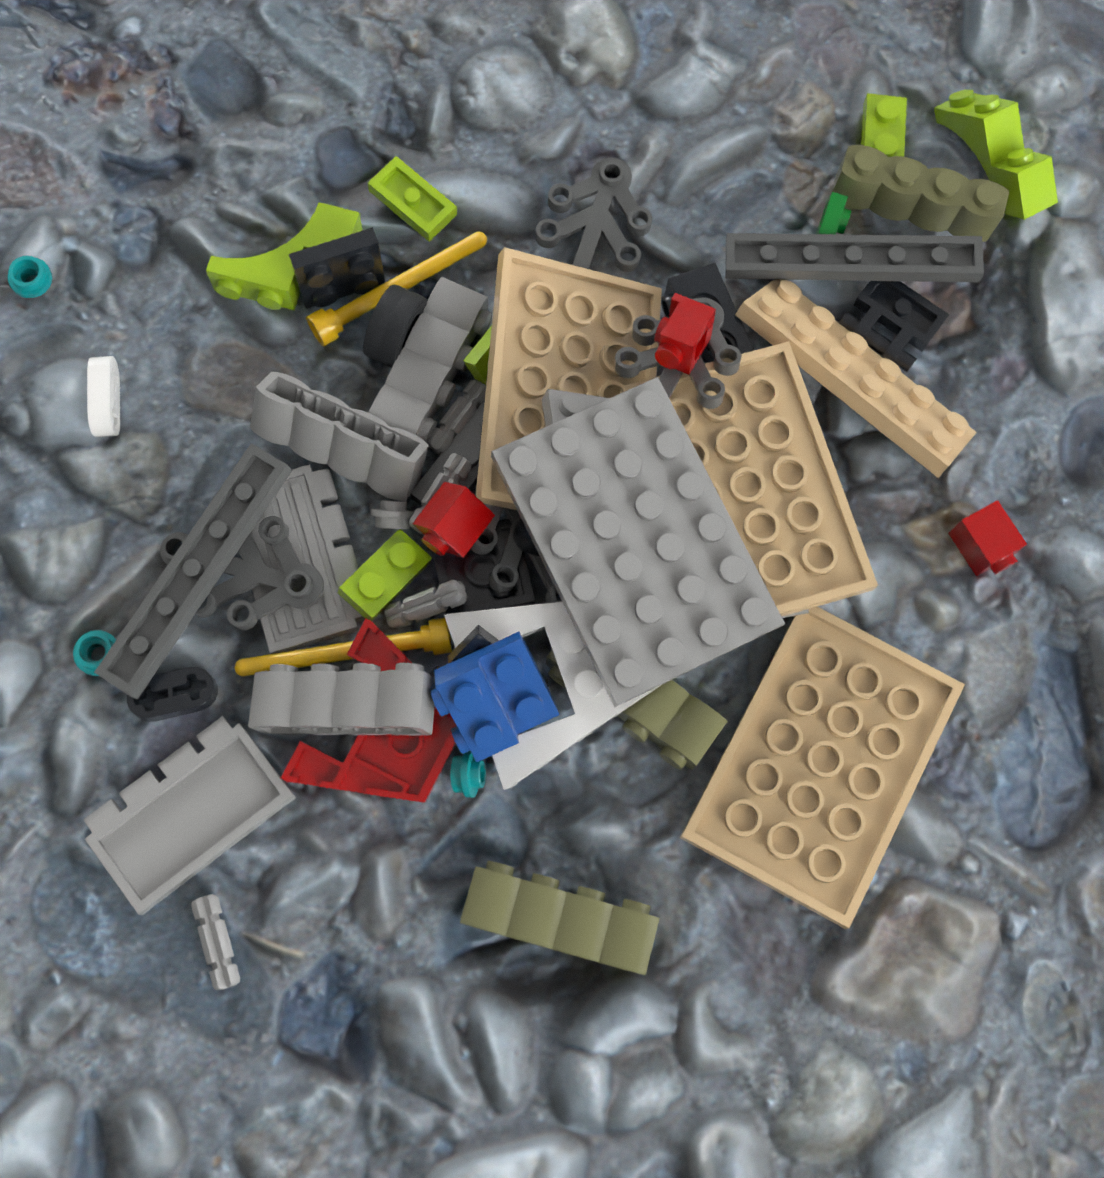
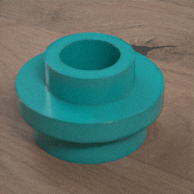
M28 255L16 258L9 266L8 283L17 295L24 298H35L41 296L50 288L52 272L43 260ZM32 275L37 276L34 280L26 282L28 277Z
M93 630L82 635L77 640L73 649V659L76 666L88 675L99 676L94 672L115 643L116 638L102 630ZM97 647H104V657L99 661H92L91 654L93 650Z
M471 751L464 753L463 756H454L452 759L450 779L454 793H463L466 798H474L478 788H483L485 785V763L483 760L476 762Z

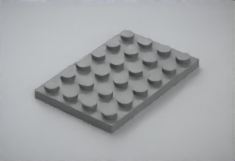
M658 377L491 451V458L614 707L785 624Z

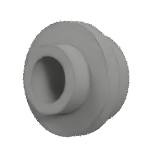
M380 500V508H372L371 516H375V527L410 529L409 521L415 511L407 510V501Z

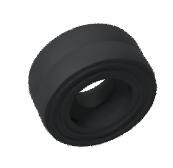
M391 285L384 292L372 313L364 337L363 353L367 357L392 368L395 360L398 359V355L401 354L413 326L424 312L427 299L399 285Z

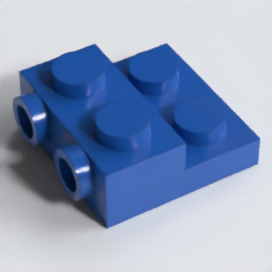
M520 631L434 670L436 688L430 691L433 702L441 716L451 714L457 725L451 728V732L458 749L462 754L471 751L476 762L518 744V734L560 715L558 707Z

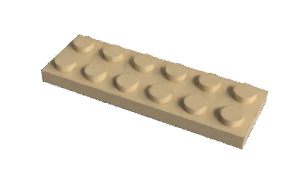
M774 279L745 300L735 314L770 344L777 345L789 341L800 368L937 478L941 476L977 433L969 426L963 416L949 411L935 400L933 393L929 389L915 384L901 373V369L896 363L882 358L868 346L862 336L850 332L840 325L829 310L814 304L791 281Z

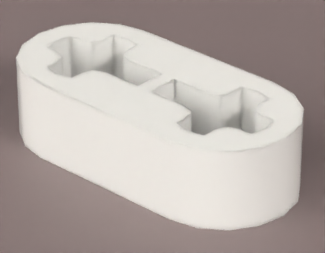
M113 356L90 357L88 360L87 413L90 431L94 437L117 436L120 431V378L118 365Z

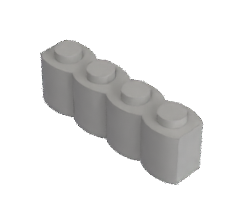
M443 277L435 285L426 303L424 312L413 326L401 354L398 355V359L395 360L384 386L379 391L369 410V413L383 420L389 427L409 431L419 436L426 443L437 425V421L433 419V416L440 406L446 408L452 399L456 387L452 380L459 370L465 372L467 369L463 360L473 349L470 345L477 335L483 336L486 333L492 318V313L488 311L487 296Z
M271 371L256 386L250 428L261 438L274 444L289 446L296 454L311 462L328 464L339 475L349 480L367 483L374 491L386 498L406 501L420 481L429 445L419 436L400 428L389 427L377 416L366 411L349 408L343 401L328 393L310 390L303 382L287 374Z
M357 663L353 664V670L340 672L339 667L329 664H312L311 671L298 672V668L295 666L273 664L270 665V671L255 673L248 727L262 733L279 735H432L435 704L430 691L436 688L435 677L426 673L424 666L414 663H397L395 670L381 671V667L378 665Z

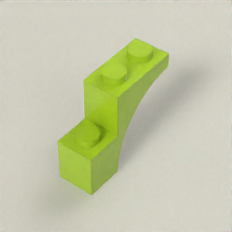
M966 89L951 94L948 101L934 107L936 123L951 129L962 138L980 161L988 179L1002 185L1009 191L1004 214L1025 220L1058 203L1052 156L1033 152L1031 148H1024L1018 102L1001 99L999 95L976 94L973 90Z
M318 202L315 212L305 227L282 246L267 253L246 258L211 256L206 273L214 291L232 300H238L240 297L254 300L263 307L272 310H279L282 307L295 311L300 291L289 254L363 231L360 213Z

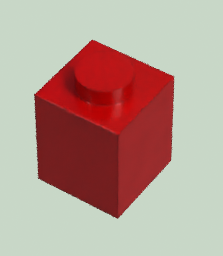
M444 481L412 524L424 534L421 541L436 554L444 556L447 552L464 558L495 517V514L467 487Z
M998 500L962 519L948 532L976 577L989 569L996 575L1018 562L1014 554L1027 545Z

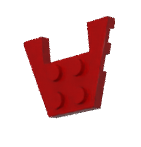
M367 618L364 620L346 654L360 663L378 665L381 667V671L395 670L397 663H412ZM435 706L432 735H358L344 762L300 741L280 779L291 783L426 803L456 746L451 728L457 725L450 713L441 716Z

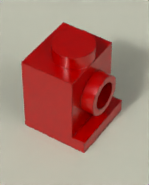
M674 293L671 298L669 318L664 316L661 319L654 337V341L659 343V347L655 352L657 362L665 368L675 369L690 375L711 339L716 309Z

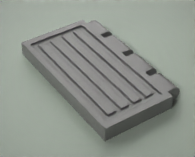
M310 464L292 469V472L251 531L266 566L283 571L273 546L267 544L258 532L259 525L263 519L269 516L279 517L289 528L288 538L300 563L309 564L316 568L324 581L323 594L313 606L305 609H296L287 604L260 618L270 654L297 650L359 631L357 622L365 620L362 615L337 593L339 587L359 567L352 545L334 547V545L348 541L350 536L341 506L331 505L322 507V505L335 502L338 499L329 469L312 472ZM280 525L270 527L268 537L277 536L280 532ZM300 578L294 583V592H300L305 588L306 579ZM262 584L253 588L255 601L276 588Z
M223 716L196 735L205 748L203 751L198 753L188 741L158 763V766L167 778L160 782L157 776L149 770L119 792L121 798L128 806L124 810H121L118 804L113 799H110L84 818V822L92 832L85 838L86 842L137 914L144 915L296 798L240 723L232 728Z

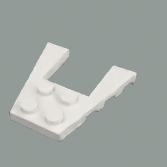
M563 602L444 615L455 648L477 625H480L498 640L518 631L524 637L545 629L574 709V715L519 734L518 744L492 755L504 790L512 788L519 781L546 765L573 744L581 741L594 732L595 729L658 688L656 687L614 707Z

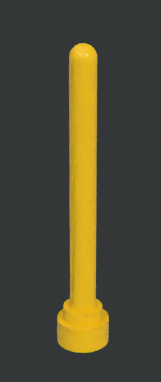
M475 232L335 311L332 308L326 311L320 308L306 316V320L313 335L323 347L339 338L338 333L344 331L343 326L374 309L384 292L391 285H399L408 290L483 248L487 243V237L483 232Z
M445 617L429 620V624L420 626L421 630L387 635L400 651L424 648V652L433 651L434 655L452 652L450 631ZM353 641L242 658L235 663L234 669L239 676L255 675L256 672L270 671V665L285 664L301 668L311 666L312 664L351 660L353 658L346 654Z

